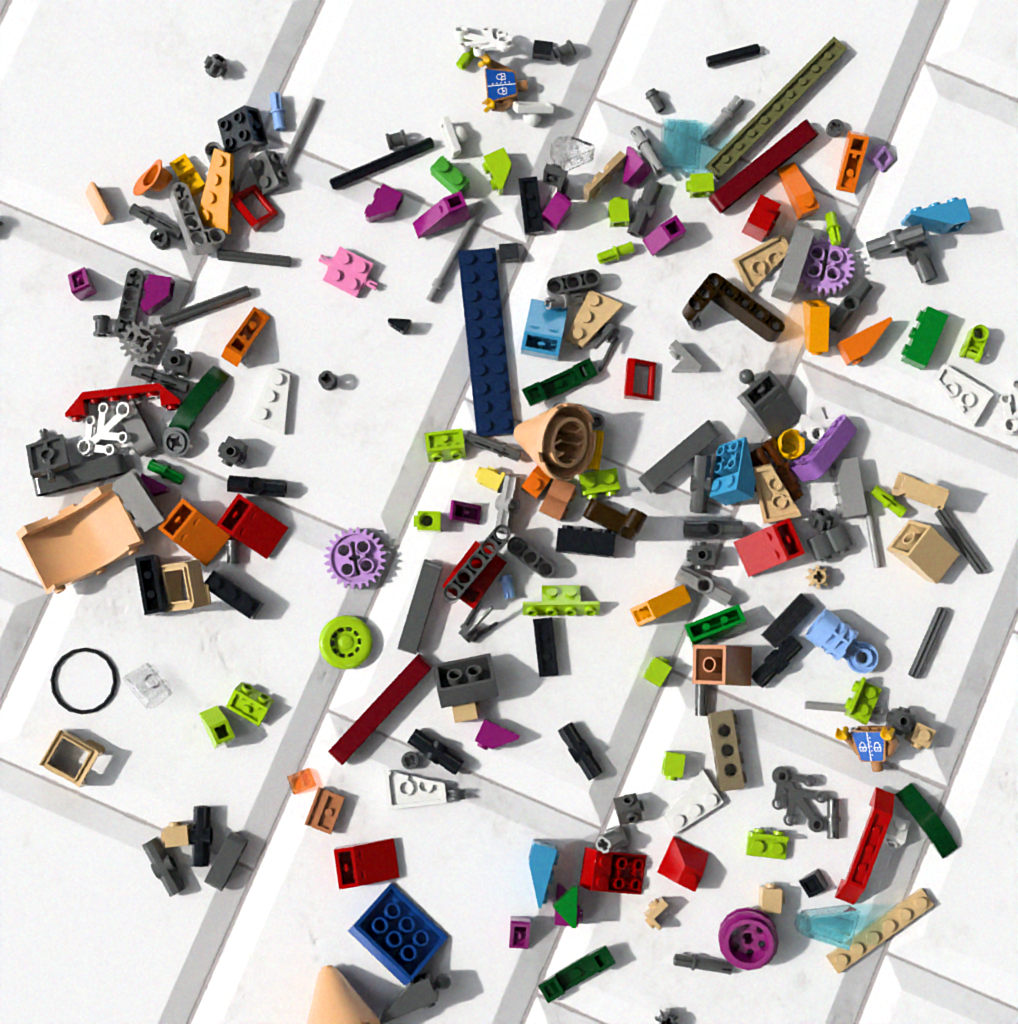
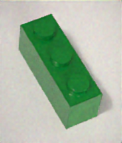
M929 306L923 311L920 310L916 317L918 323L916 327L911 329L908 335L911 339L908 345L905 344L901 351V355H903L901 361L920 370L927 367L949 315Z
M738 604L684 626L693 649V645H707L746 630L747 622Z

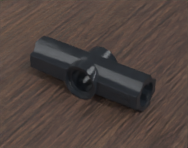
M229 475L227 492L285 498L287 481ZM256 482H261L262 487L259 491L253 490V484Z
M790 635L778 649H774L764 659V663L752 673L751 678L761 688H764L776 674H780L790 664L789 661L798 654L803 646L796 638Z
M570 722L558 730L559 735L568 747L569 753L576 764H579L587 779L590 781L603 772L573 723Z
M417 728L407 741L408 744L422 752L427 759L437 765H441L454 775L457 774L465 762L449 751V748L436 739L433 740Z
M194 806L193 827L190 832V844L192 845L191 866L207 867L210 864V845L213 840V828L211 827L212 806Z

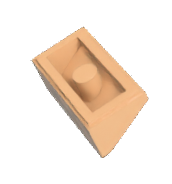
M90 182L86 190V196L100 224L104 225L114 220V217L99 187L95 182Z

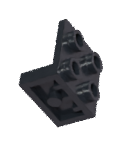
M244 105L217 121L224 149L228 153L233 154L250 144L262 147L268 144L260 111L257 108Z

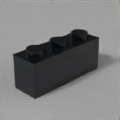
M562 525V528L557 530L555 552L606 558L614 557L616 534H613L612 530L600 529V532L592 531L593 528L581 527V530L573 529L574 526Z
M153 554L135 558L144 615L153 616L169 613L166 612L168 605L159 556Z
M215 570L211 572L204 584H208L211 593L249 619L254 620L264 605L260 600Z

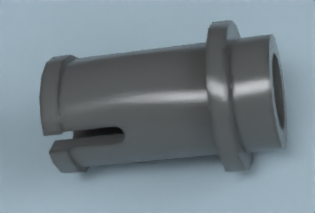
M652 88L645 95L646 100L650 101L657 114L666 109V106L658 94L659 91Z
M227 540V544H225L227 546V563H239V546H241L239 540Z

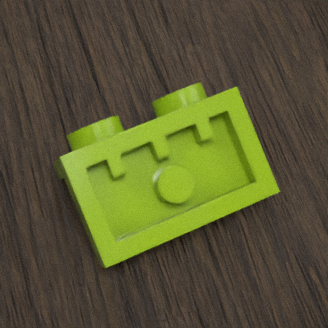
M462 428L425 433L428 462L458 460L466 457Z
M616 468L578 475L582 497H587V500L598 498L599 494L605 493L606 496L617 495V491L621 490Z
M862 677L859 681L856 680L852 686L851 691L854 693L852 698L848 697L844 708H846L844 715L866 725L882 689L865 682L866 678Z
M241 682L234 689L226 708L253 724L260 726L274 700L267 694L257 691L250 684Z
M753 828V831H748L746 855L786 860L787 841H789L790 837L785 835L783 831L773 830L772 834L765 833V829Z

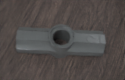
M648 180L646 182L642 196L638 199L635 206L634 215L627 230V233L633 237L642 238L648 221L651 220L656 208V202L663 185L655 180Z
M919 224L904 230H892L886 233V236L867 241L866 247L870 258H874L889 252H901L907 249L908 246L926 241L927 238L923 225Z
M924 242L908 246L906 251L908 261L912 266L914 265L921 283H927L937 278L938 275L931 261L929 246Z
M862 278L856 281L829 318V328L838 333L842 330L873 288L870 282ZM845 302H851L853 309L847 308Z
M695 454L693 475H691L690 512L707 513L708 493H710L711 455Z
M684 521L683 534L684 538H742L743 524L742 521ZM709 525L717 527V534L713 535L709 532Z
M157 836L143 844L142 847L152 863V871L162 881L169 896L172 897L184 890L186 887L177 872V865L173 857L167 854L159 837Z

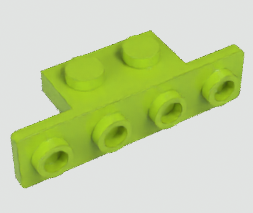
M542 585L541 602H523V615L594 616L600 614V601H581L580 585Z

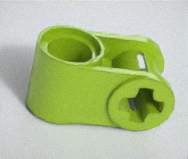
M976 325L968 331L960 349L959 357L970 358L975 363L980 361L989 336V330L986 326ZM975 330L981 333V339L976 338Z

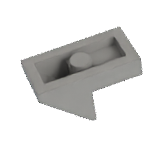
M677 340L670 344L668 348L670 350L669 353L674 359L680 360L671 372L698 373L703 366Z

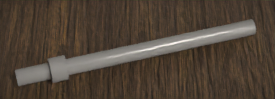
M478 201L470 216L471 218L465 225L440 274L431 284L433 287L426 298L429 302H433L438 291L442 290L445 284L444 280L458 256V251H461L485 206L484 203Z

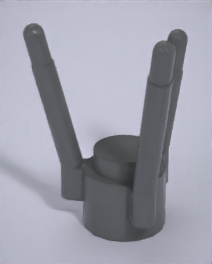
M611 323L602 327L587 344L589 345L599 336L601 339L594 346V349H598L604 341L607 343L611 341L598 369L599 372L603 370L615 343L619 340L617 336L620 331Z
M480 601L460 626L461 630L458 633L468 643L472 640L476 641L480 636L498 625V622H494L480 632L476 628L494 609L493 606H490L474 624H471L469 622L481 603Z

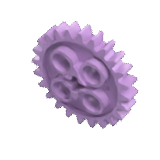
M821 235L819 241L813 237L798 284L805 283L803 289L805 290L810 287V293L817 290V296L820 295L821 291H824L825 296L828 295L829 291L835 295L836 288L841 292L843 286H848V280H852V274L855 271V268H853L855 261L851 260L854 255L847 254L850 248L844 249V242L840 246H832L829 236L827 240H824ZM825 251H828L823 281H820V275L823 267L822 262L824 260ZM812 253H818L820 257L815 258L812 256ZM836 256L839 261H833L831 257ZM813 270L817 272V275L813 276L808 271ZM827 274H834L836 278L831 279Z
M350 527L347 534L344 530H341L342 536L340 537L335 534L337 540L329 541L333 546L326 547L330 551V554L324 555V557L329 558V561L324 563V565L330 566L327 572L334 573L331 579L338 578V585L344 582V588L351 584L352 590L355 589L356 585H358L359 589H362L364 583L367 587H370L369 581L371 580L376 583L374 577L382 576L378 571L385 570L381 566V563L387 562V560L382 558V556L387 554L381 551L384 545L377 544L380 541L379 537L373 540V532L367 535V529L360 533L359 527H357L356 532H353ZM352 542H355L356 555L360 557L357 560L360 575L356 574L355 562L351 560L354 557L351 546ZM363 542L368 543V550L366 552H360L358 549L359 545ZM342 546L349 547V553L346 556L340 555V548ZM365 561H370L372 564L369 571L362 570V564ZM345 565L352 566L353 571L351 574L345 575L343 573Z

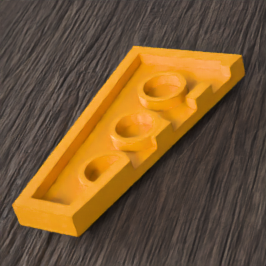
M214 148L198 214L203 225L210 228H220L225 234H231L230 218H232V210H230L231 198H233L231 181L233 180L234 155Z

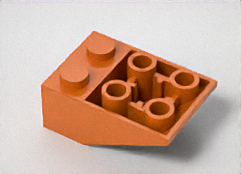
M183 498L158 527L162 533L196 559H200V562L205 566H208L226 544L227 540L231 538L229 534L216 526L213 521Z

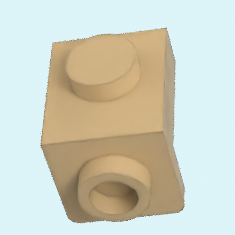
M662 897L653 899L648 905L649 909L644 912L647 917L645 921L652 929L656 927L660 930L662 928L655 920L668 906Z

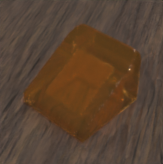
M309 768L287 776L294 795L316 786Z

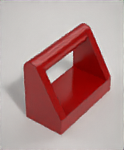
M256 184L235 193L233 198H231L232 204L255 232L279 214ZM252 193L269 212L258 219H255L242 203Z
M636 358L627 359L624 399L654 401L657 363ZM635 366L649 367L647 395L633 392Z

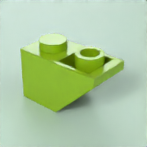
M504 147L483 156L484 163L482 164L485 174H489L492 179L490 180V185L493 191L497 190L499 195L503 194L512 170V163Z
M218 706L199 713L214 749L234 740L235 735L231 726Z

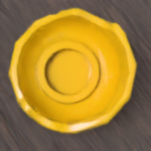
M788 429L777 439V449L785 459L794 460L802 456L805 451V439L799 434V430Z

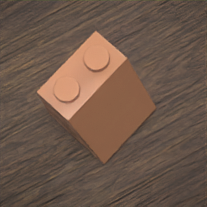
M693 645L692 684L751 686L752 647Z

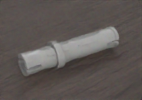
M735 95L727 107L722 108L721 114L699 138L701 142L707 138L703 144L709 146L727 122L735 117L734 114L744 104L742 99L736 104L740 99L739 96Z
M635 126L630 133L637 143L638 150L642 151L656 176L662 175L666 168L653 149L650 138L645 136L641 126Z

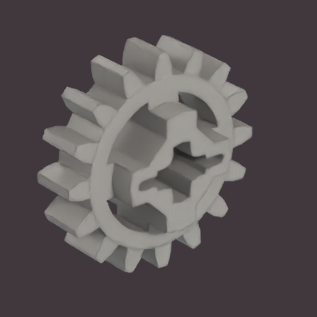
M140 321L139 326H136L135 322L132 323V328L126 326L127 333L121 332L124 339H119L120 343H124L120 347L121 350H126L124 356L131 355L130 361L137 358L138 363H141V359H145L148 362L149 356L154 359V352H160L156 347L162 344V342L157 341L161 336L154 334L157 329L153 328L151 330L150 323L146 327L143 326L142 321ZM140 330L147 331L150 335L146 336ZM133 332V340L127 343L129 335ZM137 338H141V340L146 341L144 342L143 347H140L139 344H135L137 342ZM154 342L153 348L148 352V344ZM136 349L140 351L141 355L135 354L131 350Z

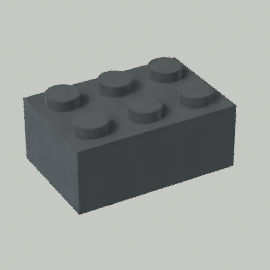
M490 653L433 665L441 708L499 697Z

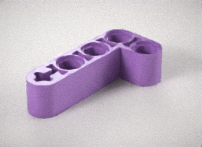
M845 414L839 416L809 454L796 458L791 463L790 468L802 482L820 478L829 469L858 429Z

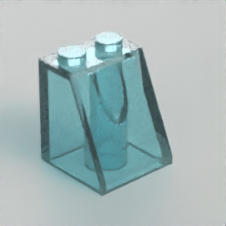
M662 118L660 160L666 171L675 172L677 168L683 169V172H694L695 169H699L703 126L700 120Z
M851 905L801 910L800 915L797 914L795 919L796 930L805 937L850 950L860 911Z

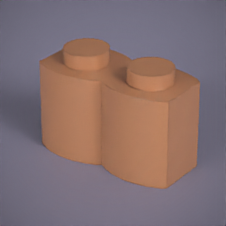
M554 479L538 512L557 521H560L561 518L565 519L569 508L566 506L569 500L573 502L577 491L574 490L576 486L567 481Z

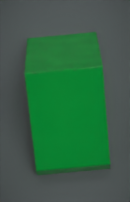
M572 885L552 904L553 908L572 928H576L577 885Z

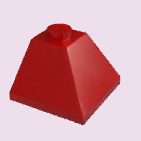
M673 836L657 872L695 892L703 876L709 853Z

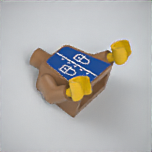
M485 53L483 56H479L483 61L478 63L479 67H487L485 68L487 99L482 102V104L487 105L484 112L488 113L490 110L505 112L513 106L514 101H517V92L528 91L527 80H516L514 70L492 60Z
M845 726L842 731L837 728L835 737L839 740H844L855 754L858 755L861 762H871L873 772L883 771V762L889 760L899 746L893 726H857L850 732H848L849 728Z

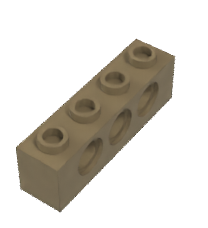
M732 710L707 713L719 791L744 789V783H747L745 771L742 772L741 764H744L742 752H739L738 744H741L739 733H736L735 725L738 724L736 713H733ZM723 725H727L729 728V733L726 736L720 734V728ZM725 745L732 747L730 755H724L723 747ZM729 764L735 766V772L732 775L726 773V767Z

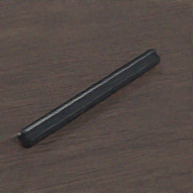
M428 137L329 180L331 187L337 189L434 147V142L431 137Z

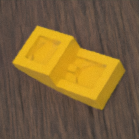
M185 153L169 163L180 181L189 187L192 197L204 190L205 183Z

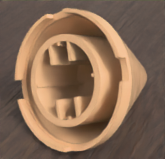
M568 402L561 403L518 424L514 429V439L547 476L560 481L573 480L572 477L576 474L581 475L587 469L595 452L597 434L592 431L591 423H594L590 412L582 405Z
M327 965L321 968V971L318 973L307 1024H381L380 1019L337 967Z

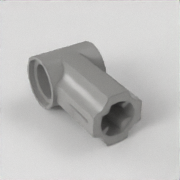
M623 825L608 828L606 830L607 833L599 836L595 843L597 850H600L603 854L629 844Z

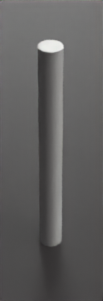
M312 97L285 155L282 165L289 167L319 102L317 98Z
M864 491L868 513L865 515L873 566L874 568L881 567L869 491Z
M808 701L804 703V709L846 712L845 704ZM874 707L872 714L882 715L883 707Z

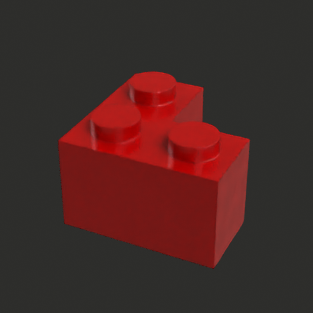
M760 195L741 232L762 242L764 237L768 238L781 214V211L778 210L781 204Z

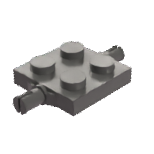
M43 428V431L42 429L39 431L41 439L26 445L30 475L33 479L47 475L48 483L53 484V482L57 481L55 472L70 468V460L65 436L60 434L48 437V430Z

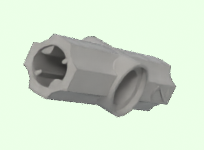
M505 475L502 494L495 501V507L498 510L495 527L502 524L508 526L511 531L514 515L519 512L521 505L519 499H517L521 481L520 477Z
M681 565L674 580L695 590L698 594L704 595L725 607L733 594V591L684 565ZM701 580L708 583L706 591L701 590L699 587Z

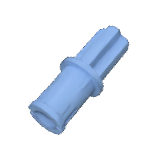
M273 92L270 94L272 108L270 114L273 115L274 130L283 131L286 130L284 120L285 110L282 106L281 94Z

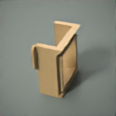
M898 472L890 494L902 495L943 510L951 490L932 483L921 482L917 478Z
M200 559L160 565L163 568L169 604L166 612L193 609L211 604L210 590L208 584H204ZM182 569L184 574L188 600H184L183 591L181 586L182 577L180 570Z
M65 729L58 730L39 765L72 782L78 788L84 787L86 785L84 780L98 756L103 755L105 752V747L91 739L84 741ZM63 738L89 752L76 776L50 762Z

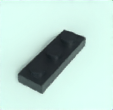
M537 176L518 178L525 235L544 233Z
M800 593L767 627L761 636L774 648H777L810 613L815 605Z
M552 617L533 619L539 677L559 675Z

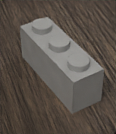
M858 457L834 461L829 467L830 476L834 478L833 494L837 496V514L840 515L841 519L868 514Z
M135 468L112 482V490L117 497L120 496L122 498L124 508L128 513L131 512L135 517L134 522L139 529L142 528L146 532L165 520L167 516Z

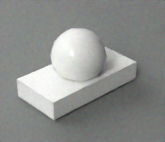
M514 101L512 107L516 113H524V121L529 126H535L541 121V113L553 114L554 107L549 102Z
M449 116L442 117L439 127L452 159L458 158L461 152L460 145L467 140V131L462 126H455L453 128Z

